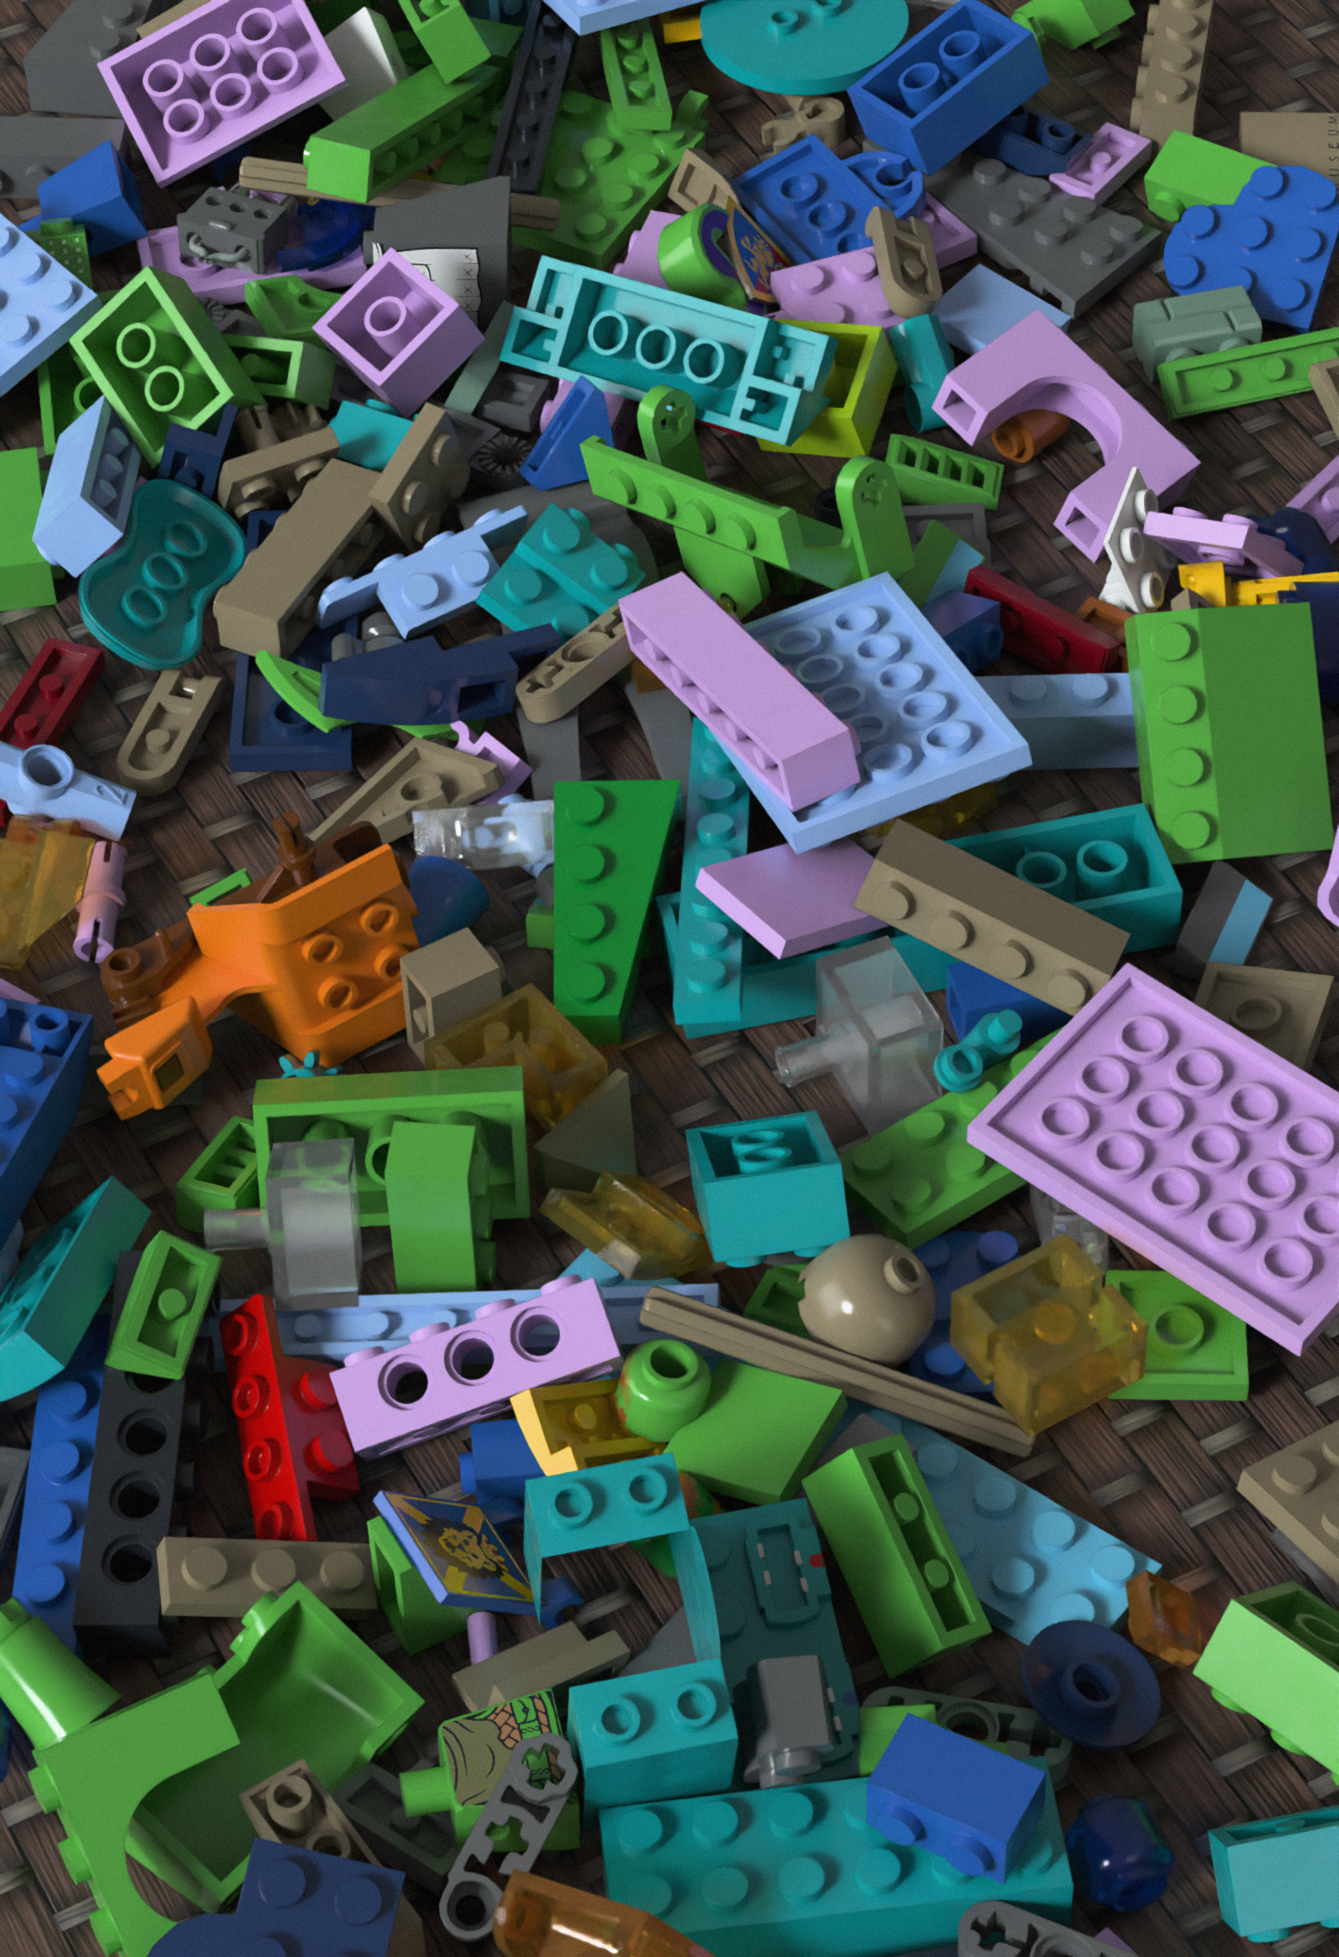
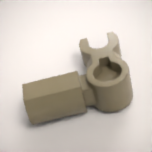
M828 94L812 96L782 95L795 112L794 119L772 120L761 127L763 144L765 147L773 144L774 156L812 133L828 148L841 144L846 139L847 134L843 103L838 99L829 97Z

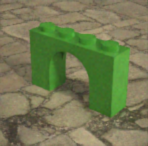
M211 1673L193 1676L32 1750L38 1767L28 1771L31 1786L43 1811L48 1814L57 1810L68 1835L67 1839L58 1843L61 1856L74 1883L79 1885L87 1881L99 1908L89 1914V1919L96 1938L107 1957L117 1952L119 1957H147L153 1945L178 1924L154 1911L135 1889L127 1869L125 1840L135 1809L153 1787L172 1775L241 1744ZM237 1908L225 1914H236Z

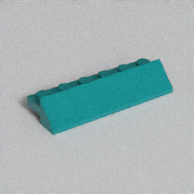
M541 255L527 307L524 309L514 306L499 360L574 383L582 375L601 391L641 402L644 395L653 387L660 384L670 385L684 390L691 395L695 403V419L791 447L832 400L822 395L839 340L752 313ZM668 405L666 407L668 411L672 410V406Z

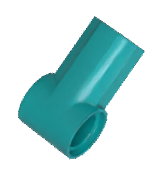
M924 314L912 317L900 324L894 325L889 333L906 382L903 397L907 417L914 431L919 434L949 425L931 407L947 374L955 369V365L938 314Z

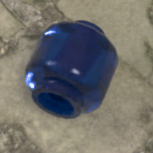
M1114 1794L1097 1796L1081 1807L1078 1817L1072 1822L1065 1835L1067 1856L1084 1893L1095 1904L1113 1907L1116 1911L1131 1912L1154 1903L1165 1892L1167 1881L1175 1868V1854L1156 1813L1146 1801L1133 1797H1118Z

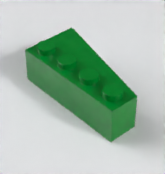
M681 779L554 781V1025L557 1046L621 1045L641 971L642 957L647 939L650 938L655 918V896H659L662 882L665 881L675 833L678 831L683 813Z

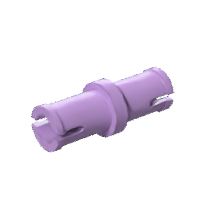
M106 841L96 842L89 847L85 883L79 887L75 900L76 910L80 913L73 950L77 957L89 962L92 942L97 941L98 947L95 963L103 962L106 956L114 951L117 919L123 915L126 906V896L122 891V883L128 854L123 846L112 842L110 861L104 862Z

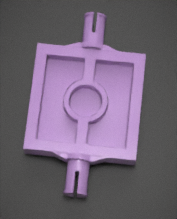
M874 246L771 272L770 289L780 305V311L762 315V317L772 320L788 319L882 326L888 343L892 342L889 333L891 328L907 320L896 315L888 306V301L885 299L882 291Z

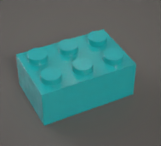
M816 1110L685 1130L695 1206L715 1263L726 1261L727 1265L731 1267H750L765 1262L769 1254L794 1251V1254L800 1257H816L829 1245L842 1238L850 1237L841 1162Z

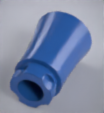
M423 856L414 861L408 878L410 881L409 892L418 909V916L411 920L420 948L466 927L470 929L488 910L490 899L484 885L474 874L460 864L439 856Z

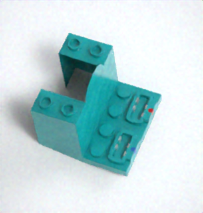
M673 1452L525 1480L523 1552L538 1623H540L541 1565L543 1557L668 1534L697 1663L569 1687L567 1741L571 1744V1750L577 1760L578 1777L575 1788L579 1801V1816L582 1830L599 1828L598 1809L761 1790L760 1783L748 1784L744 1781L732 1689L738 1683L747 1679L746 1670L751 1665L768 1658L816 1654L822 1658L834 1751L826 1758L820 1760L821 1769L805 1777V1783L812 1784L858 1778L859 1704L849 1663H846L831 1602L832 1593L816 1527L812 1524L806 1497L688 1520Z

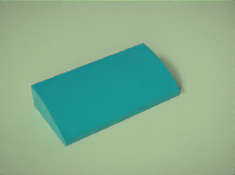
M114 1176L110 1177L30 1245L1 1294L0 1402L32 1390L48 1381L67 1366L116 1277L119 1251H130L152 1213V1210Z

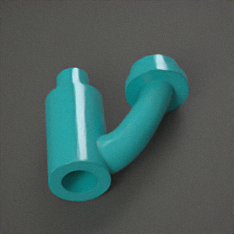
M1009 1009L1003 1010L1000 1013L986 1014L959 1044L944 1048L936 1056L933 1068L939 1083L954 1093L962 1094L972 1091L979 1084L983 1072L1006 1060L1019 1046L1021 1040L1020 1029L1022 1028L1021 1017L1015 1011Z

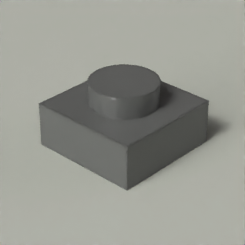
M496 370L477 403L478 419L492 425L531 433L542 414L546 401L550 400V382L544 379Z

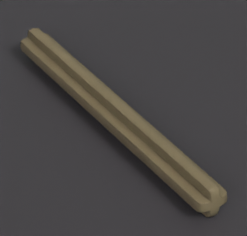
M248 156L243 158L239 170V183L243 189L372 207H382L460 186L405 178L368 203H362L306 189L308 169H305L304 165L300 163ZM511 193V226L547 231L557 229L561 213L559 200Z
M659 1286L651 1287L644 1298L639 1322L645 1327L776 1373L843 1390L845 1397L1018 1458H1026L1035 1444L1038 1422L1034 1418Z

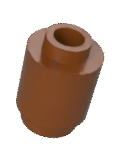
M1045 409L1027 410L1014 415L993 430L992 441L996 449L1003 456L1016 462L1025 463L1066 434L1069 424L1073 419L1064 414Z

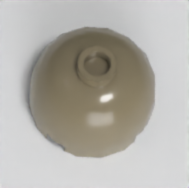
M868 1233L842 1238L825 1248L800 1272L798 1284L805 1280L804 1290L806 1295L798 1302L800 1317L812 1340L896 1369L907 1361L931 1334L938 1305L934 1282L924 1263L912 1250L892 1237Z

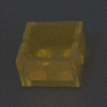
M1067 1233L952 1292L950 1345L985 1386L994 1381L993 1396L1029 1438L1144 1377L1148 1324L1112 1284L1102 1288L1103 1273Z

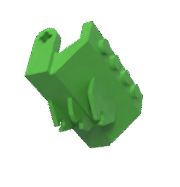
M660 384L653 387L644 395L639 405L637 414L638 429L647 460L606 445L605 439L597 435H593L579 444L593 494L673 527L684 568L701 588L706 587L710 590L718 606L726 613L733 609L736 604V616L740 620L749 615L771 594L768 580L773 582L779 594L794 595L802 589L805 579L830 589L838 590L886 571L896 581L916 567L896 477L891 466L884 461L870 456L859 455L850 459L843 466L835 487L842 530L796 513V510L790 507H780L708 480L694 429L695 403L687 392L670 385ZM668 405L672 406V410L667 413L666 407ZM666 417L667 424L664 426L661 424V421ZM868 477H870V482H869V483H867V480H866Z

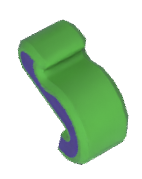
M703 203L664 227L659 236L657 261L662 279L670 291L759 316L767 314L766 305L749 299L736 273L734 263L716 244L717 240L722 236L730 214L716 204Z

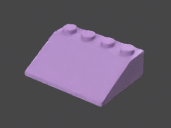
M212 0L97 64L160 189L349 86L304 0Z

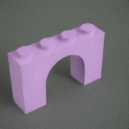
M1039 309L1033 311L948 373L931 407L971 446L979 442L1009 418L1032 409L1058 412L1083 425L1098 442L1103 453L1105 466L1070 492L1053 525L1093 563H1096L1107 554L1103 542L1132 467L1138 466L1147 489L1154 491L1160 513L1183 495L1201 464L1183 442L1168 432L1149 414L1148 410L1140 402L1133 399L1108 375L1100 364L1094 362L1067 336L1061 327L1055 325Z

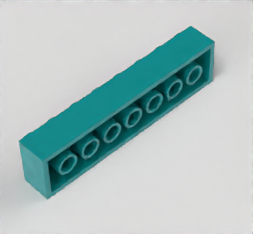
M1144 803L944 841L1130 933L1131 935L1122 954L1177 944L1183 890ZM877 854L870 855V856H872V857L875 859V857L877 856ZM681 892L655 896L657 951L672 996L674 994ZM892 925L783 959H778L746 931L742 1021L682 1025L686 1039L689 1040L946 989L947 965L964 961Z

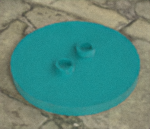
M705 0L700 13V37L703 49L710 61L724 74L742 84L758 90L782 95H824L847 90L903 46L909 37V12L905 0Z

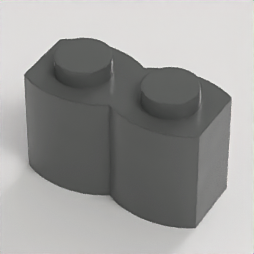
M816 1654L763 1659L751 1665L746 1670L747 1679L738 1683L732 1689L744 1781L748 1784L760 1783L761 1790L806 1784L805 1777L821 1769L820 1760L826 1758L834 1751L822 1658Z

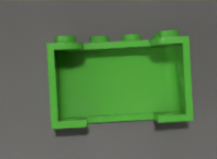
M299 1580L280 1598L271 1590L258 1600L242 1619L241 1623L245 1628L229 1647L235 1655L218 1671L211 1664H208L196 1674L211 1673L241 1744L172 1775L157 1784L141 1800L132 1815L127 1829L125 1852L205 1913L222 1914L240 1897L254 1838H260L239 1801V1794L303 1758L331 1795L367 1763H375L413 1723L425 1703L403 1679Z

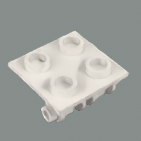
M1138 466L1132 467L1103 542L1112 565L1106 578L1107 584H1105L1098 598L1134 615L1154 613L1162 605L1166 584L1172 569L1177 566L1178 562L1177 556L1142 534L1148 511L1159 513V507L1154 491L1147 489Z

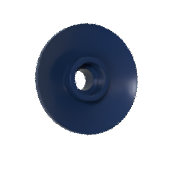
M1079 1620L1062 1621L1041 1630L1025 1651L1022 1661V1680L1028 1699L1038 1715L1053 1730L1066 1739L1095 1750H1121L1140 1742L1155 1725L1161 1707V1694L1157 1678L1141 1652L1118 1633L1091 1622Z

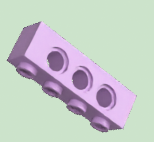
M580 1275L565 1276L540 1288L542 1296L518 1305H516L515 1300L512 1298L495 1301L476 1310L477 1320L452 1329L448 1322L432 1324L413 1332L409 1336L411 1344L386 1353L383 1346H375L347 1356L344 1359L346 1367L331 1372L329 1375L354 1451L366 1462L468 1426L470 1423H476L512 1410L513 1406L510 1398L529 1388L588 1382L622 1370L625 1356L602 1290L595 1279L590 1278L581 1281ZM543 1324L557 1326L560 1330V1339L552 1352L543 1356H534L527 1353L526 1340L529 1333L535 1327ZM476 1348L492 1350L494 1363L486 1376L477 1380H468L462 1377L461 1363L468 1352ZM419 1371L426 1373L428 1387L423 1397L411 1404L397 1402L395 1390L399 1380L410 1372Z

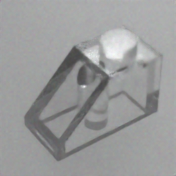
M554 799L452 805L412 811L416 859L423 856H439L452 860L469 871L554 862Z

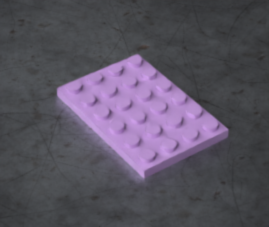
M1128 962L968 1125L966 1142L1298 1357L1303 1355L1339 1314V1092Z

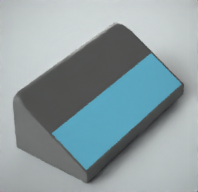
M1215 860L1178 938L1174 974L1201 982L1208 961L1246 966L1274 905V898L1229 864L1221 860Z

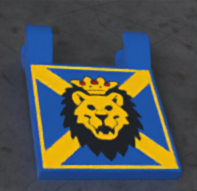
M380 1490L373 1499V1502L439 1604L537 1616L530 1580L508 1548L513 1540L506 1528L516 1523L524 1524V1509L516 1498L507 1496L478 1505ZM559 1577L541 1583L540 1619L548 1630L567 1623L566 1618L560 1611L561 1609L572 1604L581 1606L585 1601L570 1578Z

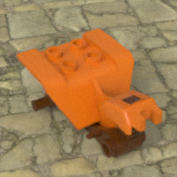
M294 812L282 813L285 823L277 816L272 824L280 842L277 850L280 863L272 873L210 906H203L197 902L188 910V918L167 929H157L154 936L131 948H120L106 956L103 961L100 978L113 1008L111 1012L118 1033L109 1037L104 1043L112 1060L96 1071L99 1079L111 1094L107 1097L108 1101L121 1121L141 1114L148 1109L161 1110L165 1108L208 1069L213 1045L206 1027L222 1013L225 1007L303 1062L309 1051L318 1049L320 1051L319 1064L326 1068L338 1065L406 1028L399 958L420 949L411 920L418 916V909L409 892L410 881L402 858L396 851L392 850L388 843L382 844L379 832L371 822H357L323 840L316 849L313 840L304 836L299 815Z

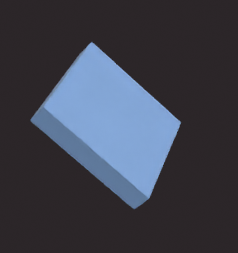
M978 264L942 296L932 314H938L946 341L971 356L1036 309H1039L1055 325L1061 327L1065 333L1071 320V316L981 264Z

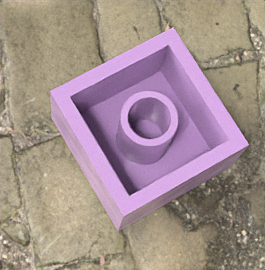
M390 248L312 327L330 351L337 355L340 363L392 408L396 409L405 419H408L485 340L463 308L393 248Z

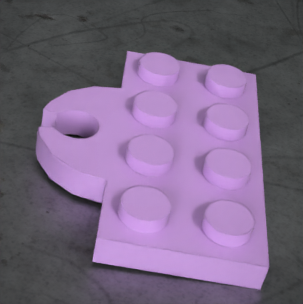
M223 186L217 188V189L225 190V188H224ZM250 190L249 192L251 198L259 195L265 198L267 202L277 204L285 196V194ZM336 201L298 207V210L288 219L289 243L267 265V273L263 275H256L215 264L207 265L206 262L202 264L198 258L181 254L179 252L178 226L149 230L148 235L136 240L142 270L149 265L181 277L186 281L194 295L200 297V301L208 297L210 302L214 299L218 301V305L232 306L246 302L245 283L248 281L296 274L306 284L317 289H339L348 285H354L367 272L349 203Z

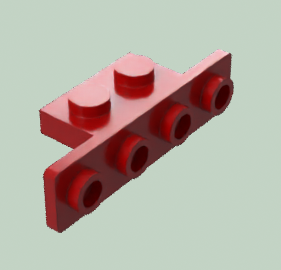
M257 1293L223 1317L219 1322L221 1345L232 1396V1406L239 1435L257 1540L318 1542L310 1497L343 1502L360 1491L350 1435L329 1373L336 1371L337 1368L336 1365L283 1355L273 1298L270 1295Z

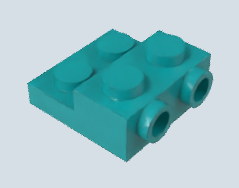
M551 503L523 536L506 562L482 589L475 602L514 632L551 623L562 638L560 645L562 647L605 611L617 604L618 599L634 593L646 576V573L638 568V559L628 547L617 543L609 546L591 532V524L583 513L574 508L561 510Z

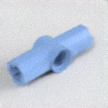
M0 741V799L7 802L9 810L16 818L35 825L47 824L56 819L119 842L137 791L75 769L70 757L55 746L41 744L23 750Z

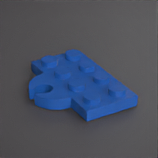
M814 133L731 181V185L740 199L743 210L786 255L793 266L874 246L873 240L865 235V225L870 211L875 206L892 210L896 218L905 221L909 217L919 219L926 207V188L920 169L911 171L908 157L887 151L860 153L841 161ZM906 179L899 185L885 186V184L891 181Z

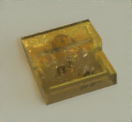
M603 1170L592 1193L551 1187L539 1209L541 1213L628 1280L649 1281L676 1277L714 1262L700 1219L643 1176Z

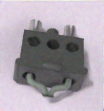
M239 182L229 191L210 187L185 213L177 214L179 252L198 258L202 264L206 262L207 265L215 264L226 268H235L256 275L266 274L267 265L289 243L288 219L298 210V202L293 196L289 197V195H285L277 204L269 203L259 195L251 198L250 190L240 187Z

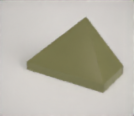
M617 1068L533 1146L536 1190L544 1195L639 1187L629 1080L626 1072Z

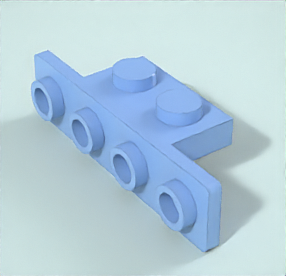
M524 505L517 506L506 512L503 508L491 510L481 516L474 523L473 527L456 535L453 531H445L432 538L425 544L422 550L407 557H404L401 553L394 554L381 561L373 569L372 573L356 580L348 576L333 582L322 592L314 617L315 622L320 629H324L382 602L404 640H407L479 607L480 605L475 602L477 597L500 569L491 552L521 538L529 518V513Z

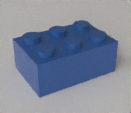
M960 0L849 87L847 92L865 136L889 152L908 157L912 167L917 170L920 169L923 174L931 177L978 138L985 135L1018 106L1029 100L1032 95L1050 82V78L1033 32L978 0Z

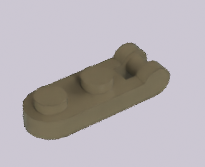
M880 206L873 207L866 221L865 235L873 240L882 291L885 299L888 301L889 308L896 315L907 320L924 314L932 315L942 298L943 290L928 222L914 217H909L905 221L896 218L892 210Z
M164 669L118 752L116 763L121 786L137 791V796L152 797L170 790L176 784L213 714L219 713L223 708L227 694L225 678L205 675L202 679L188 677L187 671L182 669Z

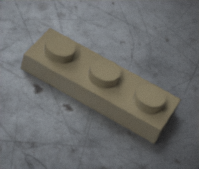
M164 1537L156 1548L162 1615L244 1618L247 1612L266 1593L272 1590L280 1598L298 1580L340 1620L369 1621L377 1610L369 1543Z

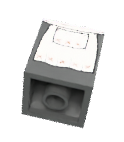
M498 176L376 208L374 231H364L363 235L364 264H375L390 248H393L455 300L480 332H486L503 300L510 303L512 273L511 176Z

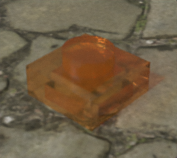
M1148 1570L1125 1582L1130 1614L1128 1626L1134 1643L1181 1669L1200 1659L1203 1649L1194 1596Z

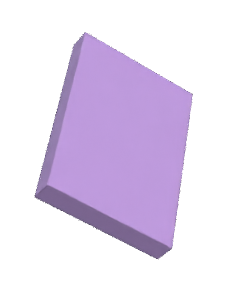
M848 836L834 840L826 847L810 849L800 854H796L791 845L787 843L705 866L700 869L695 887L778 959L891 926L853 907L874 858Z

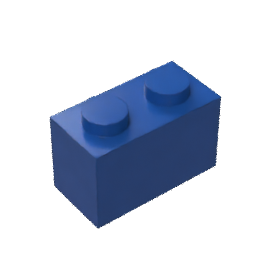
M907 1713L867 1781L866 1824L875 1827L885 1838L894 1843L906 1846L913 1844L945 1858L952 1867L970 1876L983 1875L1005 1885L1044 1814L1047 1772Z

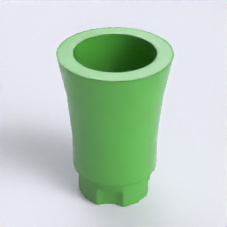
M12 1597L0 1607V1698L24 1729L35 1749L99 1720L123 1697L121 1693L85 1665L55 1635L39 1615L32 1618L31 1613L18 1597Z

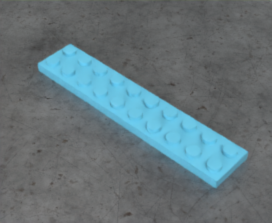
M589 1247L557 1278L580 1275L581 1281L594 1278L599 1287L684 1285L666 1273L657 1276L638 1274L646 1278H627ZM719 1353V1357H703L709 1365L710 1375H712L722 1358L765 1369ZM622 1370L592 1381L620 1378ZM846 1397L848 1407L816 1459L817 1461L861 1412L895 1434L902 1433L906 1441L918 1448L917 1467L988 1622L1029 1646L1041 1630L1062 1621L1079 1620L1091 1622L1119 1633L1161 1582L1162 1565L923 1424Z

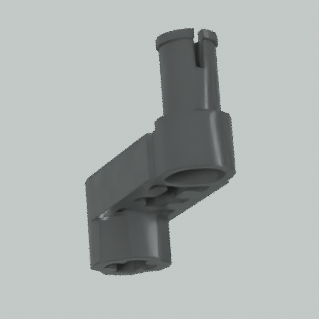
M547 1731L540 1736L521 1739L513 1749L510 1761L448 1874L449 1882L439 1904L440 1918L446 1930L455 1938L466 1942L480 1941L493 1932L503 1914L510 1911L574 1790L578 1777L577 1760L571 1750V1744L562 1736ZM543 1751H549L558 1756L557 1771L564 1778L558 1785L547 1780L543 1790L534 1788L530 1785L531 1770L523 1763L530 1755L540 1760ZM510 1819H513L523 1825L520 1838L529 1846L523 1855L510 1852L503 1861L498 1875L512 1877L513 1880L508 1890L502 1892L487 1876L466 1872L465 1868L472 1857H475L484 1867L486 1866L494 1850V1842L486 1836L487 1830L491 1825L504 1828L508 1825ZM479 1899L486 1909L483 1920L472 1926L461 1923L457 1918V1911L460 1905L467 1900Z

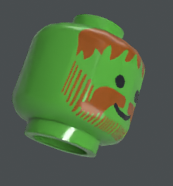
M652 1339L637 1345L627 1355L621 1371L615 1395L617 1415L625 1427L637 1436H643L653 1442H670L676 1431L692 1423L704 1410L712 1385L709 1365L698 1351L686 1343L673 1339Z

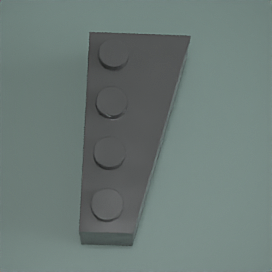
M74 0L23 58L31 110L124 118L97 64L142 40L136 29L178 5L180 0Z

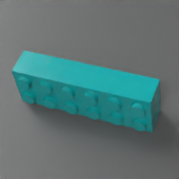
M1046 1756L1017 1759L1047 1772L1044 1814L1005 1885L983 1875L970 1876L952 1867L945 1858L913 1844L906 1846L894 1843L885 1838L875 1827L866 1824L867 1781L870 1777L598 1809L601 1859L614 1957H881L905 1954L953 1944L958 1945V1928L961 1917L970 1907L983 1901H1001L1070 1928L1073 1881ZM993 1931L987 1940L980 1939V1944L1004 1942L1005 1935L1001 1932Z

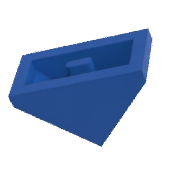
M580 375L520 467L519 473L540 491L589 479L579 445L593 435L605 439L607 446L614 448L605 394L590 380Z

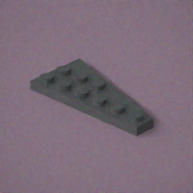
M868 138L863 141V153L887 151ZM965 149L931 177L922 173L926 191L977 235V247L1005 269H1020L1030 277L1029 287L1041 296L1051 293L1062 301L1061 311L1071 316L1072 320L1076 319L1160 250L1162 231L1143 224L1139 219L1111 211L1097 205L1087 197L1072 195L1051 186L1044 179L1027 176L1006 167L998 160L987 159ZM910 165L912 172L917 170ZM904 179V180H895V181H891V182L894 183L895 185H899V184H901L902 182H904L906 179Z

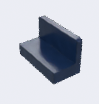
M231 403L226 404L216 436L171 423L165 440L157 479H169L182 483L212 501L223 463L226 459L238 406Z

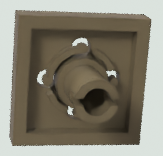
M265 405L254 406V416H251L249 408L236 414L234 427L237 428L248 454L223 463L212 501L226 511L233 519L237 518L240 523L248 522L249 511H269L271 506L288 500L294 505L302 495L307 482L311 478L317 477L331 458L336 459L340 444L332 426L280 443Z

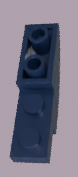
M1023 103L965 150L987 159L998 160L1006 167L1027 176L1048 175L1066 172L1093 145L1094 136L1072 126L1068 122L1058 120Z
M548 623L444 651L433 636H428L323 663L318 709L325 717L383 725L448 724L511 713L513 711L515 689L518 682L558 650L562 638L552 624Z

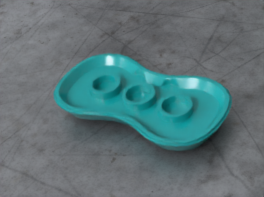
M154 479L143 483L133 492L125 539L116 551L92 563L83 572L79 581L78 594L82 620L88 630L102 644L132 664L151 671H162L164 669L184 666L194 660L199 654L203 642V621L206 607L215 593L223 585L229 584L244 566L247 539L236 521L203 494L176 481Z

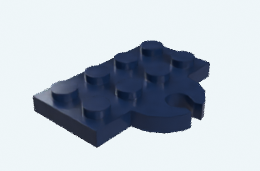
M255 1837L236 1914L204 1913L180 1922L153 1945L147 1957H386L406 1872Z

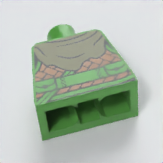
M552 1688L540 1690L444 1721L438 1727L440 1766L399 1773L406 1818L449 1811L456 1846L459 1850H462L510 1761L513 1749L521 1739L540 1736L547 1731L563 1737ZM543 1751L540 1760L533 1755H530L523 1764L531 1770L530 1785L532 1787L543 1790L547 1780L558 1785L564 1778L557 1771L558 1756L555 1753ZM575 1787L542 1850L580 1848L579 1801ZM510 1819L508 1825L504 1828L491 1825L487 1830L486 1836L494 1842L493 1852L527 1851L529 1844L520 1838L523 1825L519 1821Z

